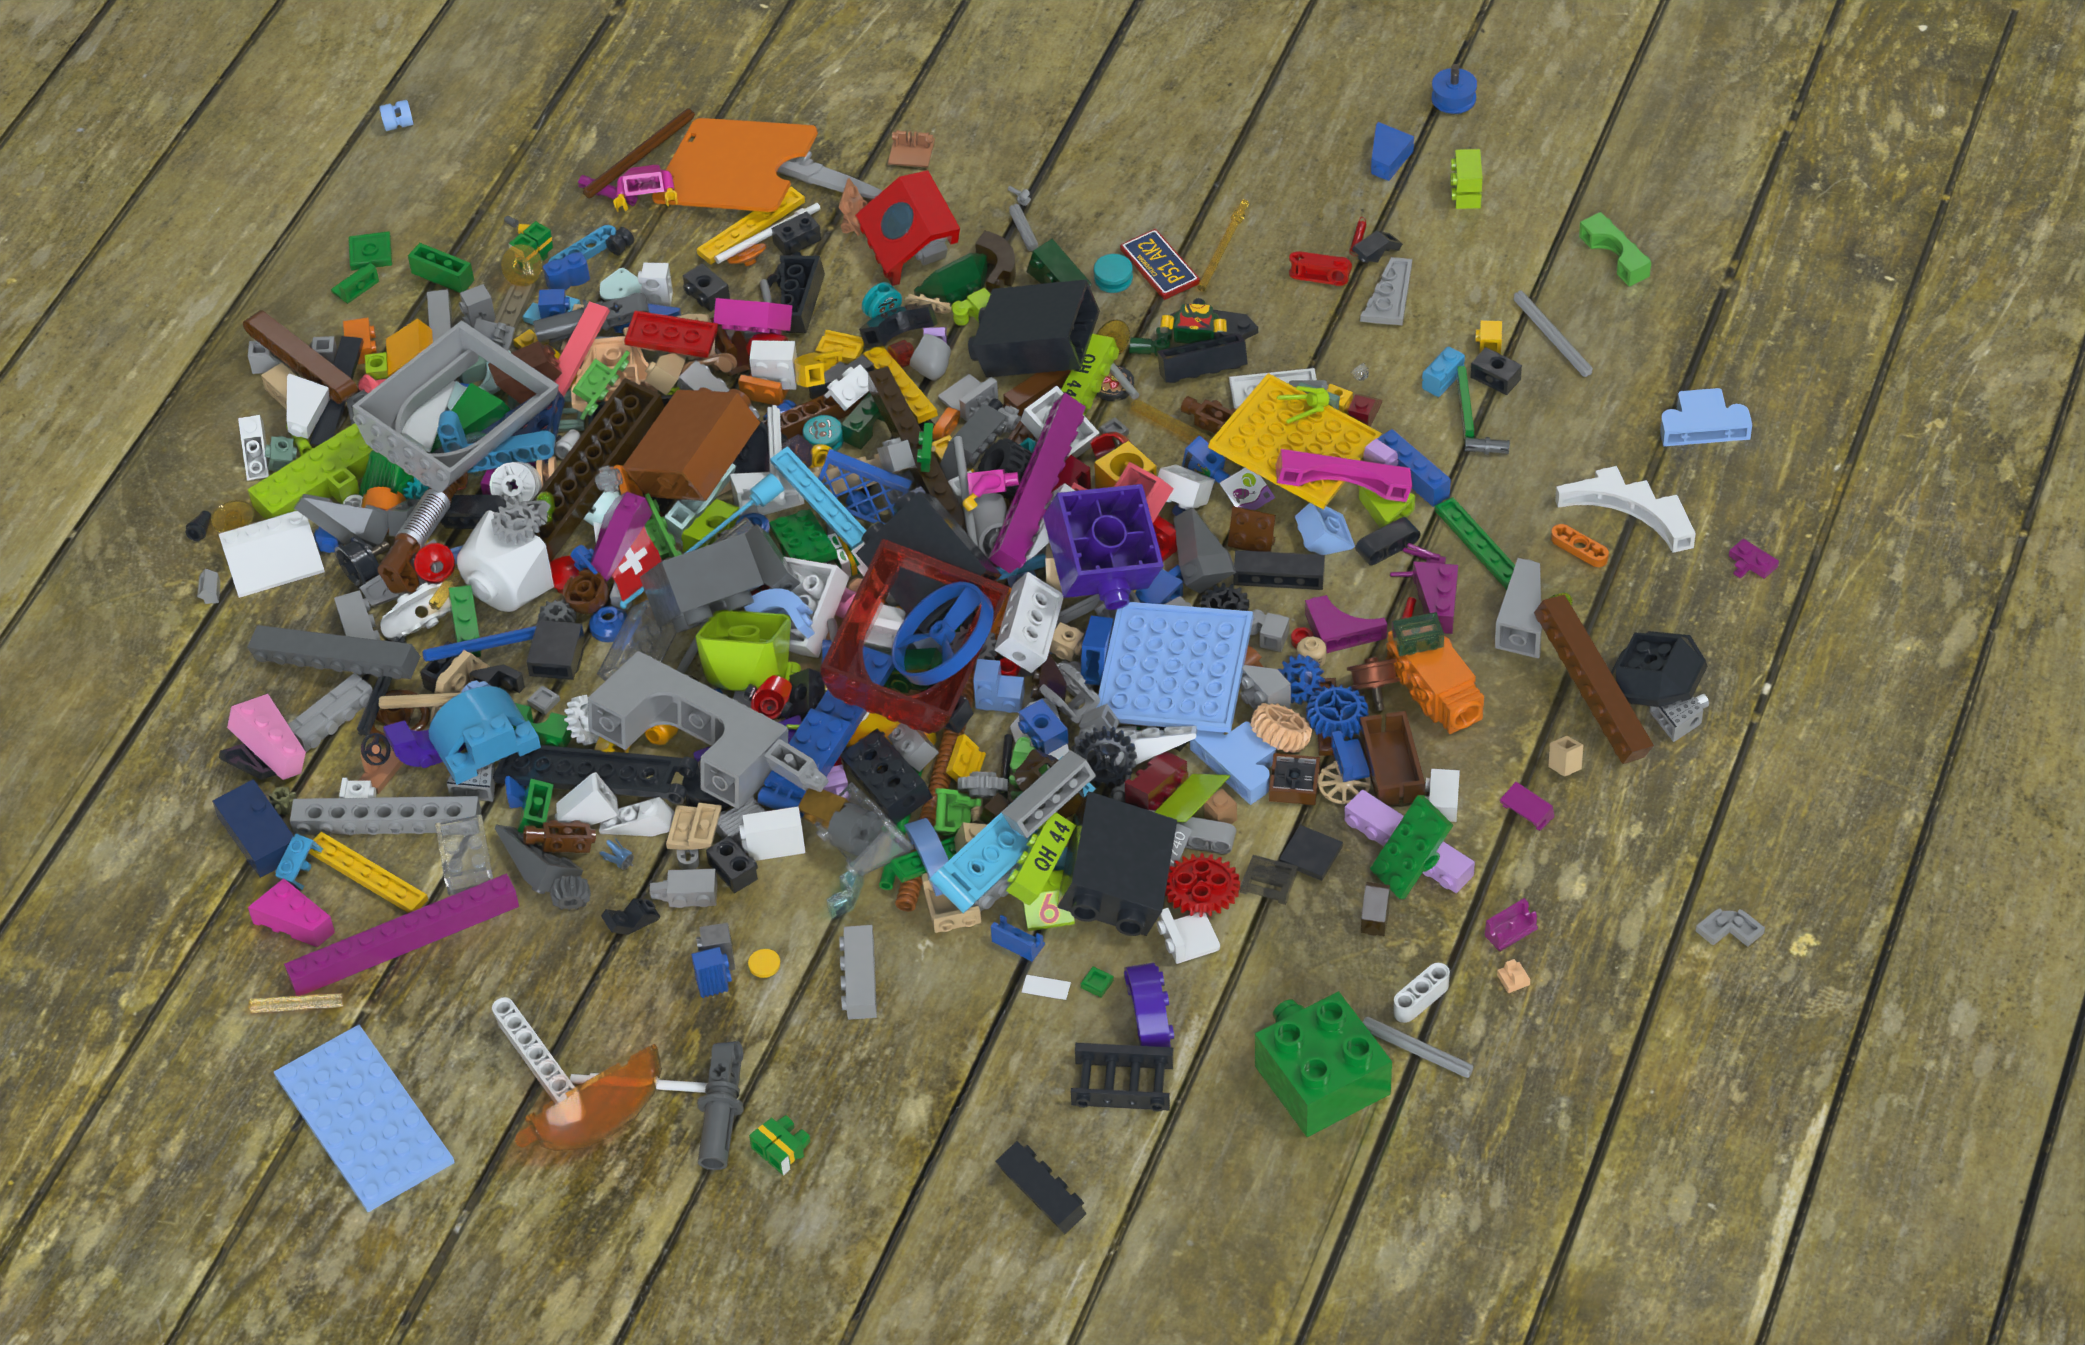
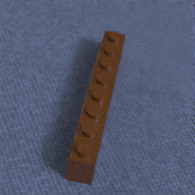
M1564 594L1543 600L1534 612L1536 619L1541 624L1548 640L1552 643L1560 660H1562L1568 670L1570 677L1578 687L1581 696L1589 706L1592 715L1596 718L1604 735L1612 745L1615 754L1619 757L1622 764L1645 758L1654 745Z

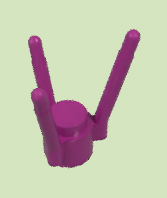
M1411 543L1407 544L1411 549L1403 548L1404 552L1426 559L1428 563L1445 564L1446 557ZM1413 571L1391 572L1390 576L1409 577L1413 576Z

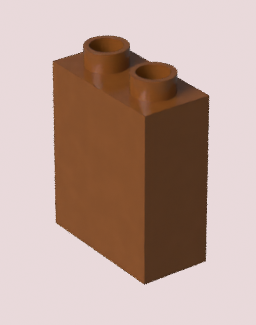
M704 387L699 388V390L677 389L623 468L644 495L649 493L651 497L706 501L756 430L760 421L749 408L751 401L748 396L737 389H730L728 392L712 391Z

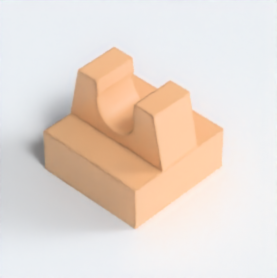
M1515 959L1507 961L1504 968L1497 970V976L1508 993L1530 985V978L1520 962H1516Z

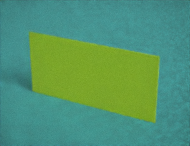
M1192 774L1155 813L1177 819V822H1187L1231 775Z

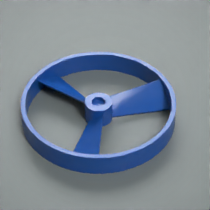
M968 582L948 584L929 594L908 614L895 636L892 646V661L895 668L908 681L916 685L935 684L957 673L977 654L988 637L994 616L993 605L990 599L977 586ZM959 596L945 618L936 622L931 627L929 634L913 635L921 622L932 611L946 601ZM981 603V612L974 631L966 643L954 654L950 643L955 637V630ZM932 637L942 646L941 665L922 673L906 672L904 657L908 644Z

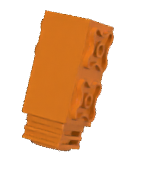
M1426 615L1388 632L1386 660L1397 658L1394 666L1397 677H1400V683L1409 689L1412 699L1419 703L1427 717L1429 716L1434 723H1442L1449 734L1467 728L1483 719L1484 695L1480 693V690L1474 684L1476 676L1452 647L1450 639L1443 635L1436 622H1433Z

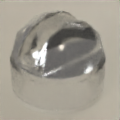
M1362 363L1350 373L1356 380L1364 381L1369 376V369L1365 363Z

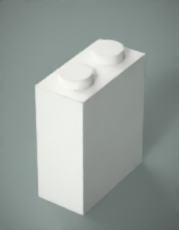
M799 806L742 815L744 825H739L742 846L745 853H748L749 857H752L755 861L805 853Z

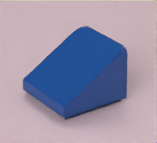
M506 776L505 785L509 807L511 809L522 807L526 791L525 787L518 784L510 776Z

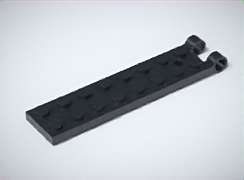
M540 745L541 748L521 757L516 752L502 758L493 775L495 783L505 784L506 776H510L523 786H528L530 780L535 779L553 784L555 789L573 790L589 775L596 772L613 794L651 798L661 797L671 803L682 804L686 797L687 789L681 784H671L676 772L687 778L694 777L698 768V762L691 757L679 758Z

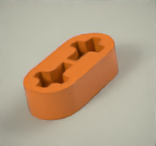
M948 407L933 428V440L937 441L951 435L960 420L959 410Z

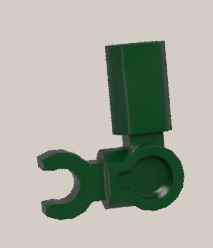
M1160 327L1156 329L1155 341L1147 338L1131 337L1129 352L1146 355L1154 353L1158 357L1157 351L1170 348L1172 329H1168L1167 333L1160 332Z

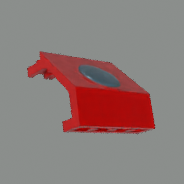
M928 170L899 176L855 214L860 223L861 233L865 234L869 248L873 249L877 263L881 264L886 279H889L892 286L900 284L903 265L931 241L946 237L951 245L958 243L960 227Z

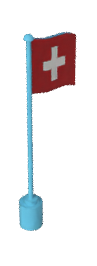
M772 473L763 478L750 489L751 495H749V498L751 500L685 553L699 548L752 504L756 506L761 505L762 507L767 505L784 491L780 481ZM645 526L611 575L618 586L622 599L620 607L623 609L627 608L626 605L645 591L640 577L662 561L657 548L647 534Z

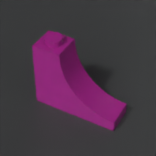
M1327 595L1305 600V616L1314 637L1320 638L1325 643L1326 654L1387 639V622L1385 618L1363 619L1350 616L1336 608Z

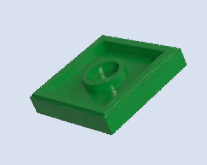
M390 231L349 236L351 271L359 270L370 263L375 267L392 265Z

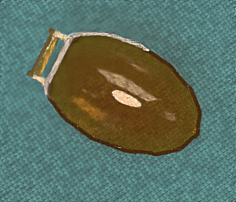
M656 1044L648 1046L630 1056V1059L627 1060L628 1064L621 1067L620 1063H617L566 1092L567 1098L556 1105L552 1101L543 1106V1112L536 1116L534 1112L527 1115L525 1120L529 1126L517 1133L515 1137L516 1145L526 1147L538 1141L543 1148L563 1151L584 1149L609 1139L633 1121L655 1094L662 1071Z

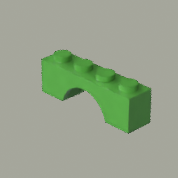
M1599 212L1580 222L1579 237L1591 249H1608L1619 256L1617 275L1629 287L1650 277L1651 261L1649 257L1644 255L1636 244L1632 243L1621 230L1615 227L1609 218H1606Z

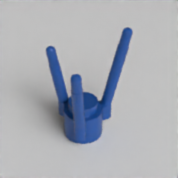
M584 545L577 546L571 552V558L575 561L574 566L579 572L584 570L583 568H589L596 575L598 572L591 564L594 550L592 548L588 550Z

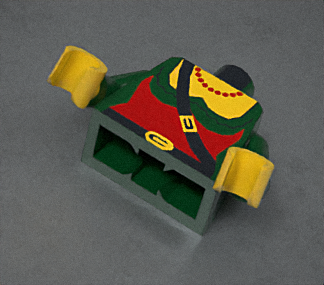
M1201 298L1194 299L1193 304H1183L1180 311L1175 312L1172 316L1162 315L1160 327L1174 329V343H1196L1214 339L1215 332H1227L1226 319H1220L1218 314L1213 313V307L1205 305V301Z

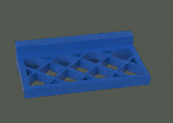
M829 449L818 478L822 482L825 476L827 482L823 483V485L829 484L832 494L836 499L849 492L854 504L845 508L851 515L873 524L877 521L882 522L878 513L889 508L894 516L892 508L894 504L890 503L886 493L895 489L903 492L902 495L908 493L912 481L832 449ZM829 464L838 467L841 476L830 481L826 474ZM842 469H844V470H846V471H849V472L846 473V474H843ZM853 473L859 475L862 484L850 488L845 477ZM862 477L869 479V481L864 482ZM843 478L848 490L835 494L831 483ZM871 482H877L880 484L882 492L870 496L866 485ZM883 485H885V486H887V487H890V488L887 489V490H885L884 487H883ZM863 486L868 498L856 503L851 491ZM884 494L889 506L877 511L872 499ZM870 500L874 512L869 515L861 514L857 505ZM856 507L857 512L851 510L850 508ZM876 515L878 520L871 518V516Z

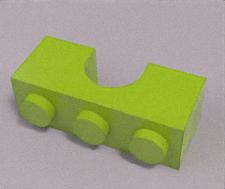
M718 499L710 506H707L705 511L694 520L693 524L683 531L681 536L683 551H688L738 511L739 507ZM739 516L717 533L721 534L727 529L732 532L735 529V523ZM717 533L699 548L717 543Z

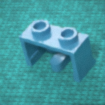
M295 834L276 869L275 876L280 880L284 878L295 888L303 890L304 886L295 881L300 870L307 872L311 869V864L305 860L310 848L318 852H322L323 848L315 841Z

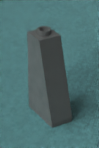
M759 525L753 526L745 536L763 583L771 589L780 588L792 591L801 582L771 536Z

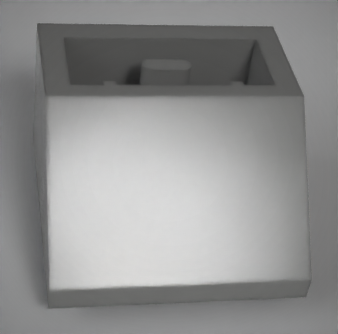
M1249 665L1243 666L1240 695L1244 703L1249 704L1254 711L1262 703L1268 705L1271 703L1276 705L1278 703L1280 706L1285 705L1286 708L1291 709V683L1278 669Z

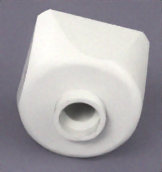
M489 510L485 512L457 556V566L461 577L467 585H471L472 593L478 599L497 610L512 612L554 587L545 543L536 535H534L533 539L527 537L525 543L522 540H518V544H514V540L507 544L505 538L499 540L498 535H494L491 519H494V512Z

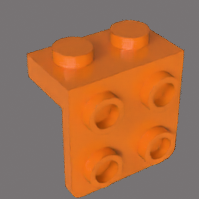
M741 374L738 380L739 390L747 395L750 400L778 406L783 403L789 389L783 390L782 384L779 382L752 377V374L750 376Z

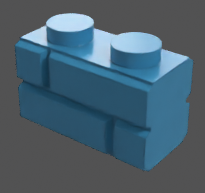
M1446 347L1423 371L1422 388L1440 397L1457 379V366H1464L1465 355L1451 347Z

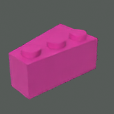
M284 878L248 907L253 924L258 926L261 924L265 925L277 933L280 931L291 935L293 939L315 947L320 946L335 933L331 917Z

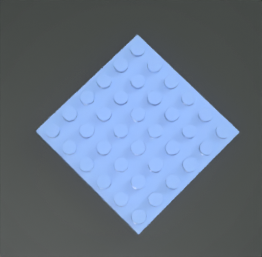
M1130 602L1127 606L1117 609L1098 694L1100 702L1097 707L1108 704L1119 720V723L1157 727L1196 726L1197 730L1231 733L1243 673L1242 668L1245 663L1254 618L1253 612Z

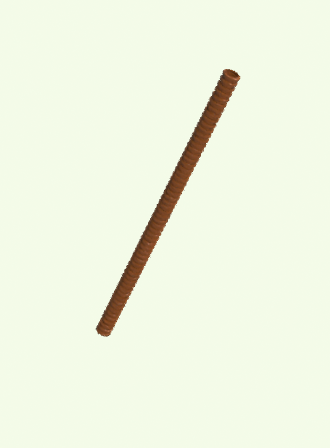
M993 583L985 591V595L993 605L994 612L996 605L1001 602L1004 593L1003 587L996 583ZM979 610L977 613V617L975 619L974 628L976 627L977 622L979 620ZM964 666L961 669L954 695L964 696L968 699L969 705L972 708L975 697L973 683L975 670L973 666L965 670ZM966 725L959 734L944 729L938 750L939 753L936 756L930 783L928 784V789L933 798L923 804L919 820L927 818L932 826H935L937 794H935V789H949L952 777L946 773V769L957 737L965 733ZM914 844L911 846L909 853L917 851ZM921 876L900 883L899 893L895 901L897 908L907 912L915 910L922 885Z

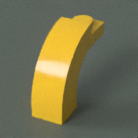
M840 350L823 353L813 352L797 357L794 360L796 384L803 387L825 384L824 372L840 361L842 362V352Z

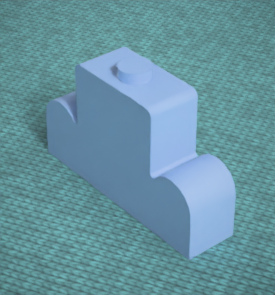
M1720 388L1680 391L1678 393L1677 410L1669 409L1662 414L1660 434L1663 447L1750 440L1752 422L1749 410L1744 405L1733 404L1726 408Z
M1250 722L1242 723L1226 735H1224V732L1197 730L1196 738L1190 740V750L1217 775H1231L1226 783L1245 801L1252 805L1269 792L1270 774L1268 768L1272 766L1276 747H1270V744L1263 742V739L1257 737V733L1252 731Z

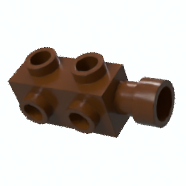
M1187 396L1181 405V412L1194 415V424L1214 434L1221 429L1237 410L1236 408L1229 410L1223 407L1217 400H1212L1211 402L1205 399L1200 404L1190 396Z
M558 820L543 822L542 828L525 825L523 841L524 844L542 842L543 852L590 853L591 844L596 841L595 829H590L589 823H582L579 820L572 821L571 823H560Z

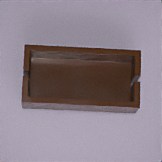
M1406 711L1385 714V732H1381V714L1360 717V738L1376 798L1390 806L1399 804V800H1403V803H1410L1415 800L1417 795L1425 796V781Z

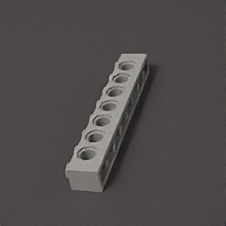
M478 796L293 799L290 823L294 835L299 834L301 836L318 835L320 832L326 835L479 833L481 807Z

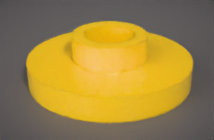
M770 949L757 950L748 960L749 970L753 975L760 978L773 976L780 968L779 955Z

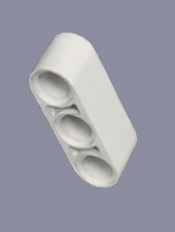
M1434 963L1395 995L1393 1014L1397 1021L1403 1023L1412 1021L1448 990L1450 971L1445 964Z

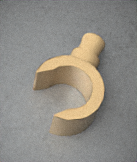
M971 797V799H981V806L971 809L972 823L979 824L980 814L984 808L983 799Z

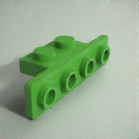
M626 350L613 370L597 359H594L578 381L572 392L589 403L580 417L582 420L588 414L590 416L593 415L598 407L596 404L598 399L603 401L609 392L606 389L608 385L613 387L619 378V375H617L618 371L623 372L630 362L627 360L630 354L629 351Z
M649 493L645 494V499L653 513L651 519L645 524L648 536L657 548L661 560L682 555L680 550L676 551L674 536L672 533L668 534L666 530L668 526L665 518L660 517L658 513L660 510L657 501L652 500Z

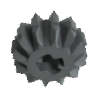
M556 598L552 603L546 601V605L540 607V613L538 614V620L575 623L577 618L576 612L565 599L558 602Z
M570 875L568 877L562 876L561 879H554V883L551 884L550 896L553 906L559 907L561 910L566 908L570 911L571 909L578 910L579 907L586 906L587 902L590 901L591 892L587 879H582L581 876L573 877Z

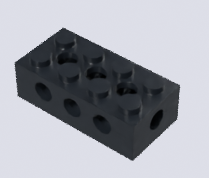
M878 728L840 755L851 775L895 825L933 798L925 781Z

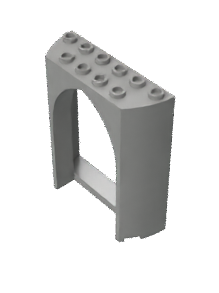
M461 320L352 406L353 420L358 426L366 444L375 452L382 454L391 463L404 469L407 474L420 480L423 485L429 486L437 493H441L545 409L556 398L559 385ZM478 355L536 393L535 396L483 438L463 449L431 454L401 435L409 417L419 407L478 361Z

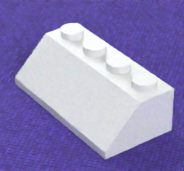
M452 381L419 407L409 417L402 430V436L426 452H430L437 435L439 416L447 408L455 381Z

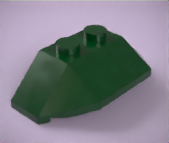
M969 253L935 270L923 281L921 286H917L914 289V295L920 297L923 294L930 299L939 298L940 302L950 303V307L956 301L962 302L966 300L967 296L983 289L987 275L986 255Z

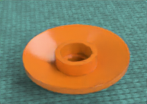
M764 243L753 245L727 259V262L729 264L744 263L745 266H750L757 262L756 257L766 249V245Z

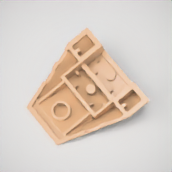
M625 336L595 339L583 361L581 369L578 370L577 380L572 385V408L583 413L588 405V402L572 391L594 359H597L613 370L626 350L630 352L627 358L630 362L623 372L618 371L617 375H619V378L613 387L608 385L606 389L609 392L603 401H608L624 378L658 393V389L645 382L648 374L645 370L649 364L646 362L641 349L625 345Z

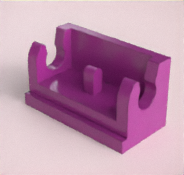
M1515 782L1500 799L1503 807L1506 809L1511 808L1532 822L1539 831L1555 817L1551 804L1518 782Z
M1525 898L1486 920L1485 937L1499 952L1538 929L1536 925L1537 914L1535 911L1529 912V904Z

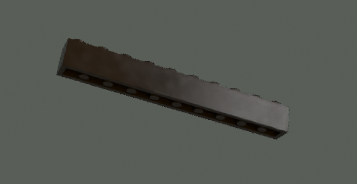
M886 366L868 372V390L892 437H900L901 441L908 440L915 465L908 468L918 487L921 486L926 494L936 497L967 533L964 512L933 452H931L930 472H921V463L917 462L918 449H922L923 446L919 445V432L922 431L889 367Z

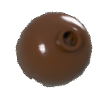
M590 569L578 572L579 576H576L574 579L571 576L563 587V596L575 612L585 615L593 614L605 606L608 601L609 589L605 578L600 572L595 575Z

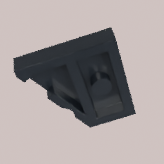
M244 743L220 750V760L260 780L277 775Z

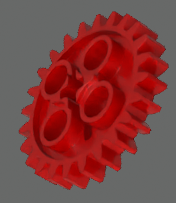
M1203 853L1200 854L1199 858L1191 854V859L1189 860L1183 856L1182 863L1175 860L1174 867H1169L1165 892L1167 902H1173L1174 909L1181 907V913L1189 910L1190 916L1194 915L1195 912H1198L1200 917L1203 916L1204 912L1212 916V911L1214 910L1221 914V907L1228 910L1229 903L1235 904V898L1239 897V874H1236L1235 867L1230 868L1229 861L1222 863V857L1214 860L1213 854L1209 855L1208 858H1205Z

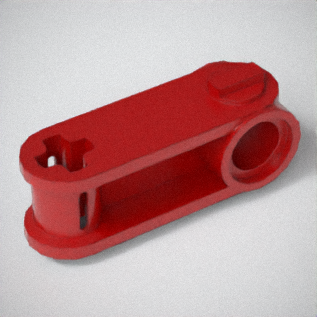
M1296 251L1289 255V261L1291 262L1289 276L1293 279L1336 286L1345 285L1349 281L1352 263L1345 257Z

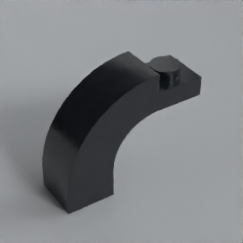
M917 303L892 309L866 322L859 331L865 348L884 346L890 339L901 333L914 329L934 327L938 322L932 304L917 306Z

